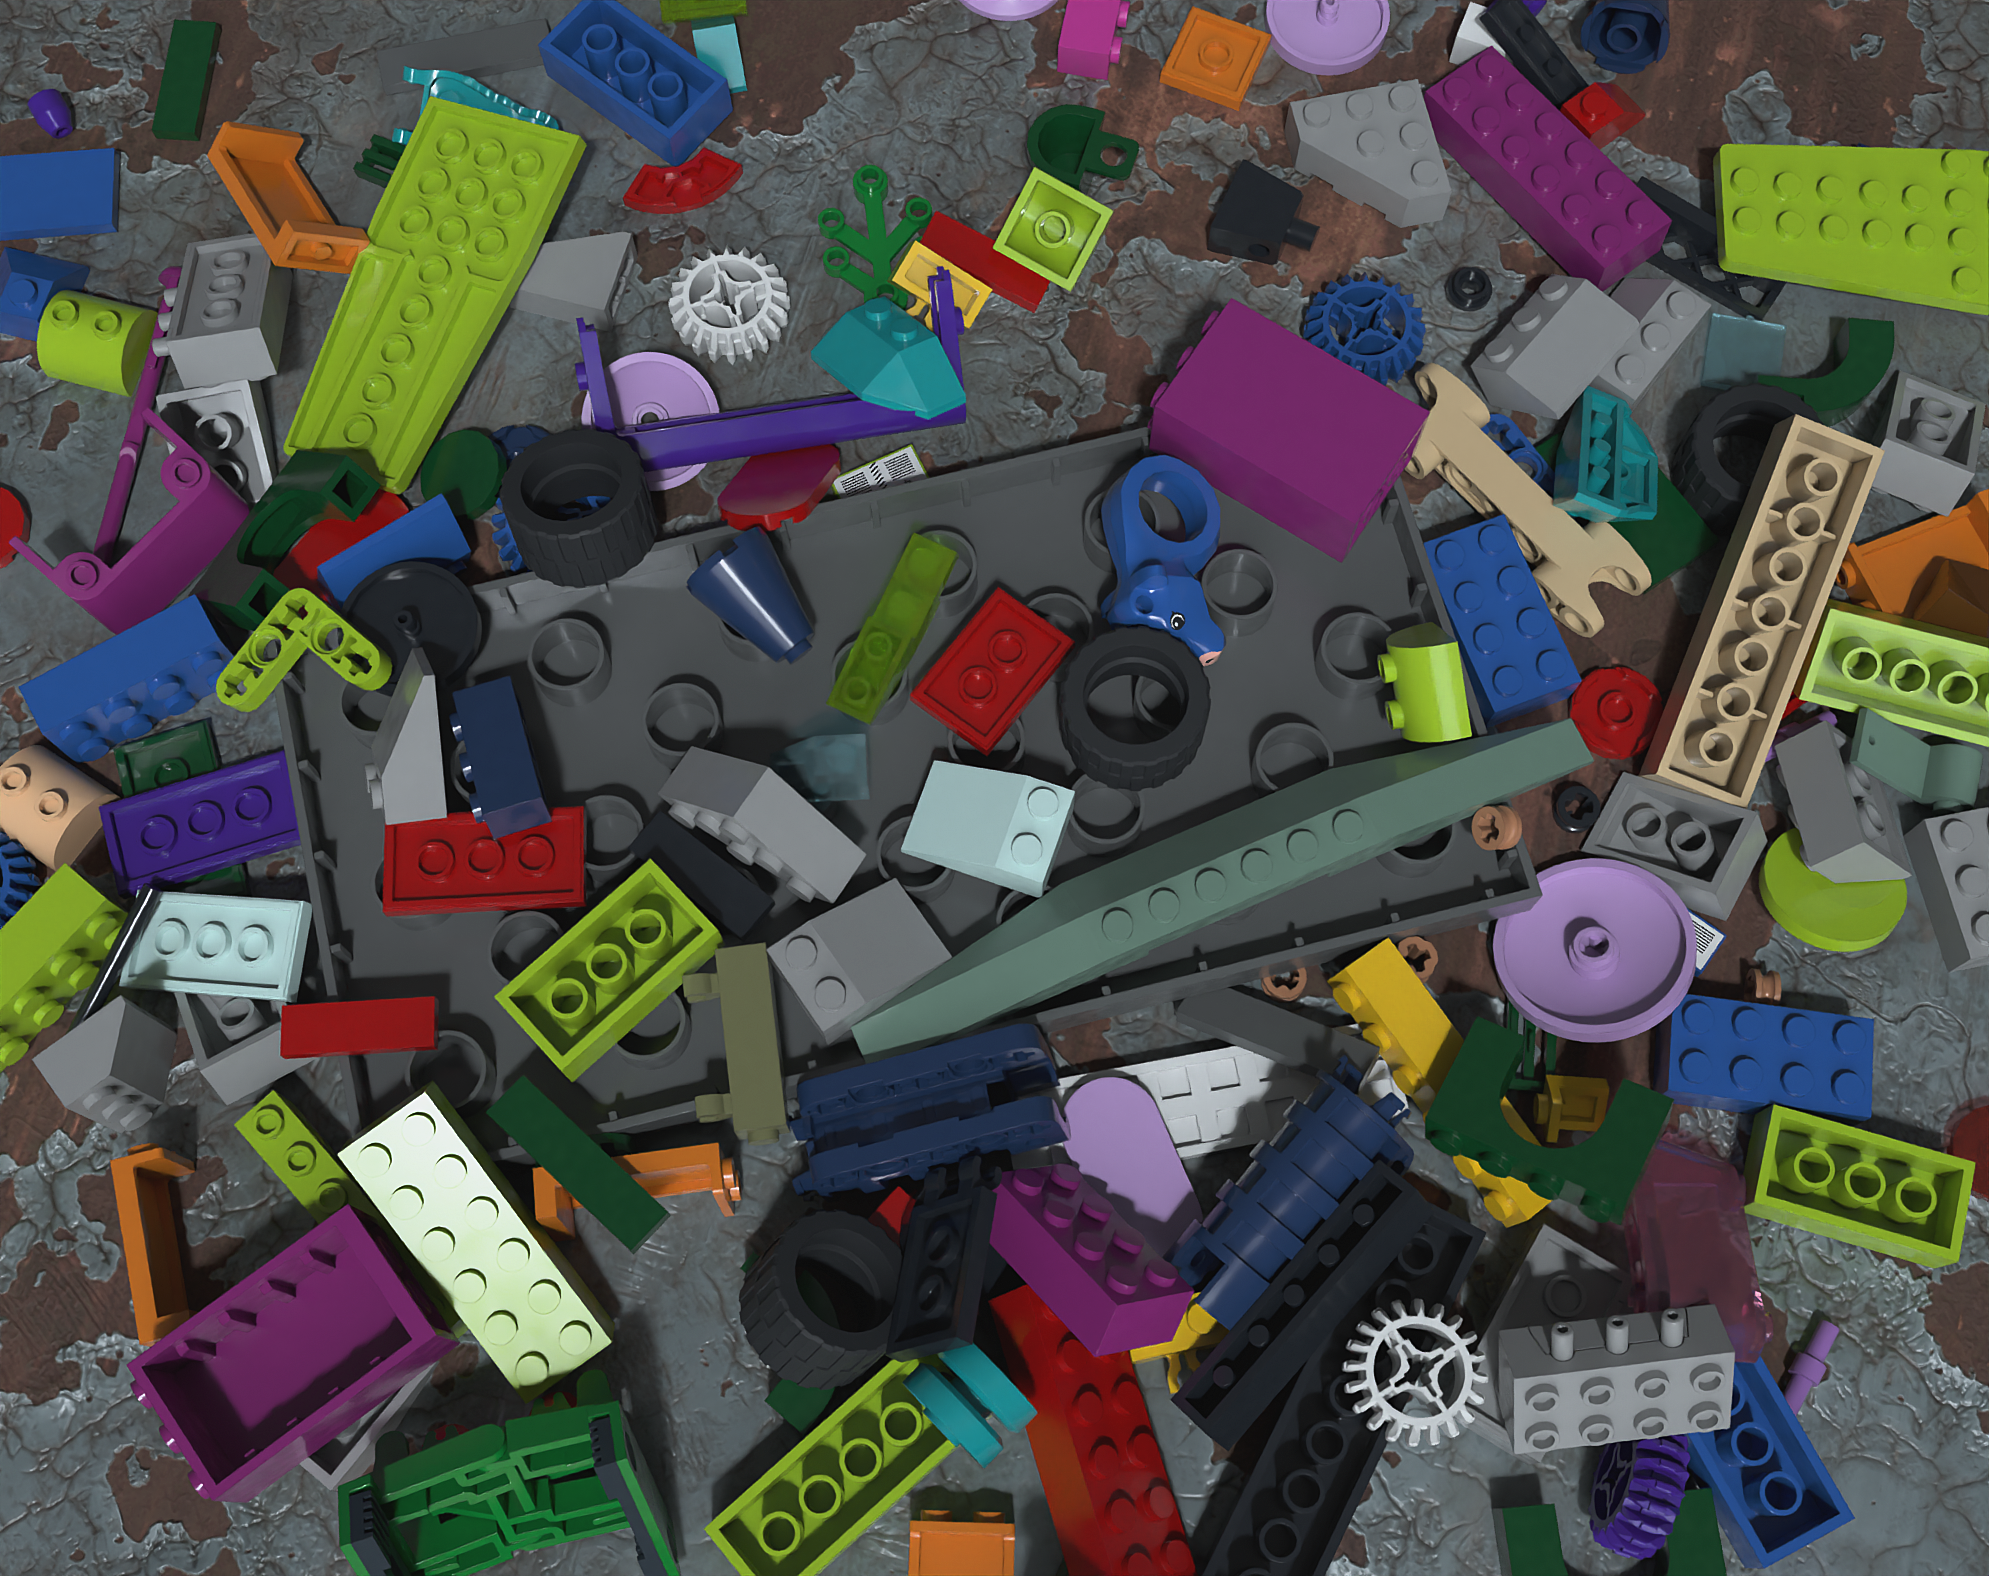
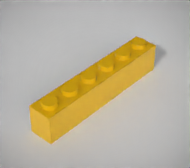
M1388 937L1327 982L1333 989V996L1337 1004L1345 1012L1350 1013L1363 1030L1362 1034L1365 1042L1380 1047L1379 1054L1392 1070L1394 1082L1403 1093L1411 1096L1423 1113L1422 1117L1425 1123V1117L1459 1053L1464 1039ZM1504 1096L1500 1105L1509 1126L1523 1139L1541 1146ZM1461 1154L1453 1156V1162L1459 1172L1466 1178L1471 1179L1484 1197L1483 1202L1487 1211L1496 1220L1501 1221L1506 1228L1529 1220L1553 1201L1535 1194L1530 1190L1528 1184L1510 1176L1507 1178L1496 1177L1482 1169L1477 1161Z

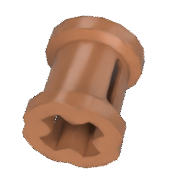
M1408 937L1399 943L1397 949L1404 959L1408 955L1411 962L1419 961L1421 963V967L1417 972L1413 965L1409 966L1424 985L1438 963L1437 951L1432 943L1420 937Z

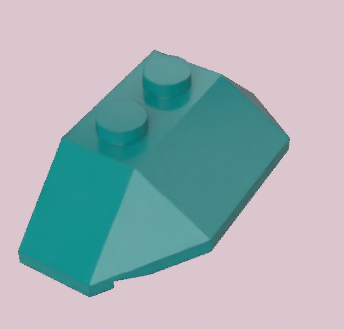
M885 296L871 299L864 305L847 311L824 332L811 350V359L863 401L893 410L915 411V416L928 420L966 403V394L937 335Z
M1587 386L1576 400L1556 453L1553 506L1563 509L1568 515L1580 516L1592 522L1601 523L1652 520L1657 514L1658 457L1643 430L1630 417L1632 411L1625 400L1591 386Z

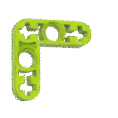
M295 588L288 591L279 600L221 672L217 679L216 692L218 698L224 704L241 712L253 711L266 700L307 647L345 680L363 690L373 691L381 688L388 681L392 671L391 658L322 598L304 588ZM302 606H305L304 608L308 612L304 619H301L298 613ZM285 625L294 632L292 636L281 631ZM335 628H342L344 633L342 643L336 649L327 651L325 640L328 633ZM280 639L282 646L278 657L270 662H266L263 656L266 645L271 640ZM355 653L366 658L372 666L367 674L364 673V669L359 664L351 660ZM255 665L263 669V672L258 675V672L251 669V667ZM241 681H244L243 684L247 690L241 696L237 686Z

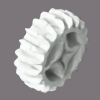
M726 245L723 255L718 256L709 248L707 260L701 261L693 256L691 261L692 270L680 268V282L672 283L671 293L673 298L669 299L670 313L673 314L671 321L674 330L679 332L681 341L685 346L692 345L693 351L698 357L708 352L710 360L714 363L722 355H727L728 362L733 365L736 355L744 354V357L751 362L753 358L752 350L756 348L767 354L769 349L768 340L779 342L781 337L780 328L787 327L789 321L787 312L791 307L790 298L786 294L788 292L786 281L783 280V277L779 276V271L775 264L767 265L766 259L761 253L751 258L750 252L746 247L738 255H734L728 245ZM724 296H727L730 305L734 304L736 314L732 313L729 305L726 306ZM757 314L753 319L746 323L749 317Z
M1414 1299L1411 1302L1409 1315H1407L1405 1307L1400 1300L1390 1303L1392 1320L1381 1308L1373 1310L1371 1312L1372 1320L1377 1329L1369 1323L1361 1321L1356 1326V1330L1366 1342L1349 1340L1346 1344V1349L1349 1352L1360 1356L1359 1361L1349 1360L1342 1363L1343 1371L1358 1373L1359 1379L1345 1384V1392L1354 1393L1361 1390L1365 1398L1353 1405L1352 1409L1358 1414L1371 1407L1375 1413L1368 1420L1367 1427L1373 1431L1379 1428L1384 1421H1387L1389 1424L1385 1432V1439L1390 1442L1397 1440L1403 1428L1405 1429V1441L1409 1447L1418 1446L1421 1430L1430 1446L1440 1443L1438 1426L1450 1438L1459 1435L1458 1425L1453 1417L1455 1416L1466 1424L1472 1423L1475 1416L1464 1403L1468 1402L1473 1405L1483 1404L1485 1397L1480 1392L1471 1389L1472 1384L1488 1382V1374L1473 1372L1472 1364H1477L1486 1359L1485 1353L1477 1351L1469 1354L1465 1346L1477 1339L1475 1332L1471 1331L1459 1337L1455 1331L1460 1327L1463 1319L1459 1315H1454L1446 1324L1442 1323L1444 1306L1438 1303L1433 1305L1428 1317H1426L1422 1299ZM1407 1328L1421 1330L1435 1337L1443 1345L1431 1352H1422L1416 1349L1409 1339L1404 1340L1398 1330ZM1385 1340L1390 1348L1387 1353L1392 1361V1372L1385 1381L1377 1386L1374 1378V1359L1378 1347ZM1408 1358L1412 1359V1365L1418 1362L1422 1364L1433 1358L1435 1360L1434 1363L1424 1368L1425 1372L1419 1376L1423 1384L1421 1387H1418L1417 1380L1411 1383L1407 1381L1396 1387L1394 1385L1395 1382L1405 1377L1404 1373L1410 1369L1407 1362ZM1452 1359L1455 1370V1384L1452 1395L1445 1405L1441 1399L1443 1392L1438 1384V1373ZM1400 1392H1407L1413 1395L1420 1405L1425 1404L1432 1416L1418 1418L1405 1415L1390 1406L1386 1400Z

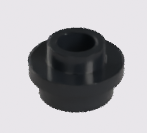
M1467 267L1456 272L1450 278L1447 286V296L1450 302L1463 311L1471 312L1482 309L1488 304L1492 295V284L1488 275L1483 270L1475 267ZM1462 289H1471L1475 292V295L1467 294Z

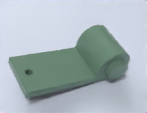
M1869 708L1859 710L1855 736L1851 740L1850 763L1932 810V814L1935 817L1975 809L1984 759L1980 751L1957 744L1929 746Z

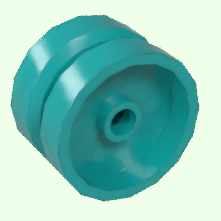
M972 1343V1345L938 1353L939 1359L955 1376L950 1382L931 1364L920 1363L902 1383L925 1407L922 1412L956 1448L961 1445L985 1469L1003 1450L1002 1438L985 1419L991 1414L1008 1431L1020 1433L1038 1412L1002 1371Z

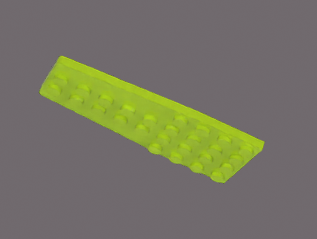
M429 97L375 210L366 233L370 242L367 248L357 256L285 440L283 449L289 457H292L296 450L347 455L381 485L379 489L393 494H401L407 489L539 250L587 146L581 136L440 98Z
M1724 144L1714 156L1713 170L1719 266L1724 271L1973 314L1989 315V151Z

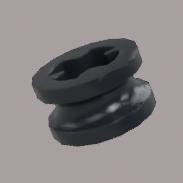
M1573 786L1566 789L1559 796L1552 810L1556 824L1563 831L1579 834L1587 831L1598 819L1601 808L1597 795L1590 789L1583 786ZM1573 800L1581 802L1583 805L1580 809L1586 808L1588 812L1584 813L1579 820L1570 816L1573 812L1572 810L1567 812L1565 807H1569Z

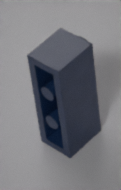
M503 677L453 692L457 712L449 714V719L457 742L464 741L467 752L459 754V760L466 781H474L477 793L470 794L469 801L476 822L478 824L486 822L494 839L552 822L522 703L511 677Z

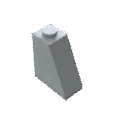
M616 232L542 243L509 304L510 308L577 324L576 318L583 317L585 325L594 324L596 329L611 332L638 258L632 234Z

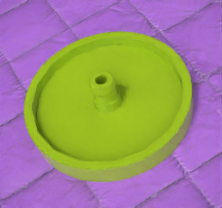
M1796 827L1790 829L1775 840L1760 867L1759 889L1766 908L1786 931L1807 944L1838 952H1854L1873 947L1891 934L1906 908L1907 887L1905 879L1834 883L1817 871L1812 872L1805 865L1799 850L1800 846L1803 845L1799 829Z

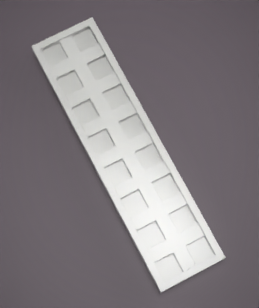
M1358 1024L1332 1028L1365 1041L1362 1034L1363 1030ZM1233 1046L1059 1078L1061 1086L1019 1096L1018 1100L1035 1096L1051 1097L1056 1102L1059 1114L1062 1117L1068 1100L1084 1084L1104 1077H1117L1129 1080L1140 1086L1151 1096L1159 1110L1180 1160L1255 1147L1261 1139L1269 1143L1287 1122L1282 1116L1286 1109L1295 1099L1303 1103L1320 1081L1315 1077L1241 1047ZM1379 1054V1058L1360 1094L1355 1095L1368 1106H1371L1392 1092L1405 1104L1403 1110L1408 1108L1405 1093L1398 1088L1394 1082L1392 1070ZM1398 1110V1111L1394 1114V1116H1396L1397 1114H1399L1401 1111ZM1062 1143L1016 1155L1010 1153L1013 1170L1050 1166L1058 1163H1068L1071 1166Z

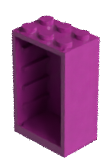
M1231 298L1221 313L1217 310L1211 313L1202 329L1201 335L1204 337L1198 346L1194 348L1190 345L1184 351L1176 366L1178 374L1171 384L1164 381L1154 394L1150 407L1154 408V413L1147 426L1151 430L1149 449L1158 455L1174 457L1192 466L1202 474L1212 487L1342 563L1414 456L1430 412Z
M347 1204L127 1364V1367L135 1378L130 1383L133 1393L147 1409L153 1407L163 1422V1425L159 1427V1432L164 1442L174 1453L179 1454L182 1452L191 1466L192 1470L187 1475L198 1494L204 1499L211 1498L212 1501L247 1503L458 1346L460 1341L377 1219Z

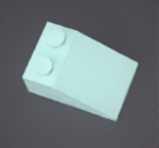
M934 760L901 847V852L1041 898L1073 812L1075 791L1027 775Z

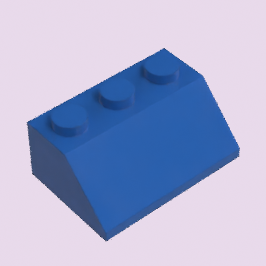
M441 493L317 567L318 587L330 605L340 613L351 591L365 577L378 569L400 562H425L442 567L458 577L467 570L465 563L470 559L471 550L446 499Z

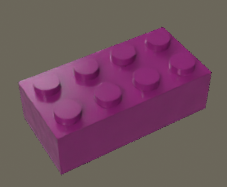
M1058 1163L1050 1166L1021 1168L1002 1172L1000 1185L992 1190L997 1193V1200L989 1243L1094 1357L1173 1340L1195 1290L1178 1274L1177 1269L1172 1264L1165 1261L1145 1241L1144 1236L1139 1231L1132 1228L1113 1209L1112 1204L1107 1199L1100 1196L1082 1178V1174L1068 1163Z

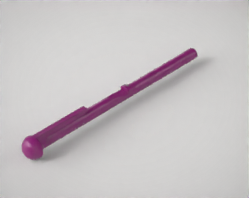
M170 266L165 268L160 273L158 280L166 286V289L178 287L182 267ZM164 298L161 301L158 315L160 313L172 312L173 307L166 305ZM158 316L93 550V555L102 560L108 567L110 566L148 425L141 412L147 407L152 410L166 356L157 357L152 348V340L167 337L168 332L160 329Z

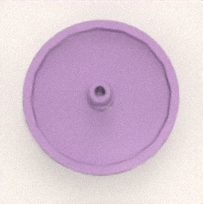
M1267 0L1265 11L1266 33L1272 35L1270 44L1278 55L1290 65L1317 75L1345 74L1367 64L1381 49L1390 21L1388 0Z

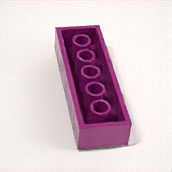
M1490 46L1425 91L1424 101L1436 141L1572 277L1587 279L1603 292L1660 251L1672 220L1493 46Z

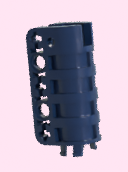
M1033 1024L1011 1025L812 1078L799 1084L796 1087L801 1116L793 1118L792 1115H789V1121L796 1140L808 1141L806 1147L810 1169L792 1179L797 1195L803 1196L805 1202L813 1201L815 1196L821 1195L828 1203H833L840 1200L841 1192L860 1188L866 1194L888 1188L890 1179L909 1175L914 1181L925 1178L930 1170L955 1162L961 1163L963 1159L975 1155L981 1157L982 1164L985 1163L986 1154L1008 1149L1012 1155L1070 1141L1071 1130L1069 1121L1066 1116L1061 1117L1058 1106L1053 1098L1035 1096L1018 1100L1019 1096L1061 1086L1051 1052L1039 1029Z
M1345 1055L1337 1059L1339 1064L1330 1075L1321 1069L1315 1076L1320 1082L1303 1103L1297 1099L1291 1103L1282 1114L1287 1120L1269 1143L1263 1139L1259 1141L1248 1154L1254 1159L1250 1166L1235 1183L1227 1179L1215 1194L1221 1199L1202 1223L1194 1219L1162 1257L1177 1269L1178 1274L1195 1290L1194 1293L1201 1292L1194 1301L1228 1330L1235 1326L1379 1159L1401 1177H1403L1413 1161V1149L1395 1130L1403 1118L1408 1119L1412 1112L1408 1108L1403 1110L1405 1104L1392 1092L1371 1106H1368L1357 1097L1355 1093L1364 1075L1352 1064L1346 1065L1349 1058ZM1398 1110L1401 1111L1399 1114H1397L1396 1116H1394V1114H1395Z

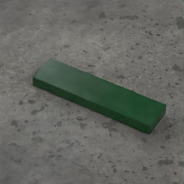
M524 1075L486 1111L487 1115L633 1255L671 1216L661 1204Z

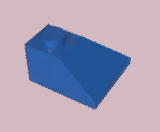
M4 247L0 257V333L37 342L39 324L49 301L62 290L68 289L81 292L90 273L89 268L80 264Z

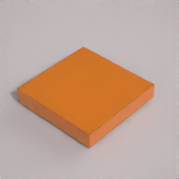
M1192 6L1161 71L1160 83L1240 111L1269 48L1272 35Z

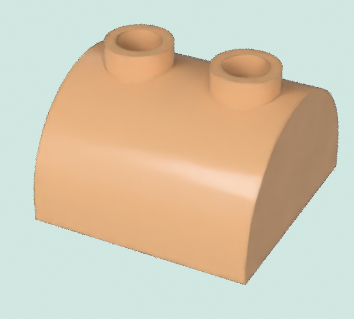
M41 745L29 746L18 751L0 766V831L6 833L11 841L19 842L27 853L55 872L64 863L71 866L101 828L102 820L99 806L122 800L121 797Z

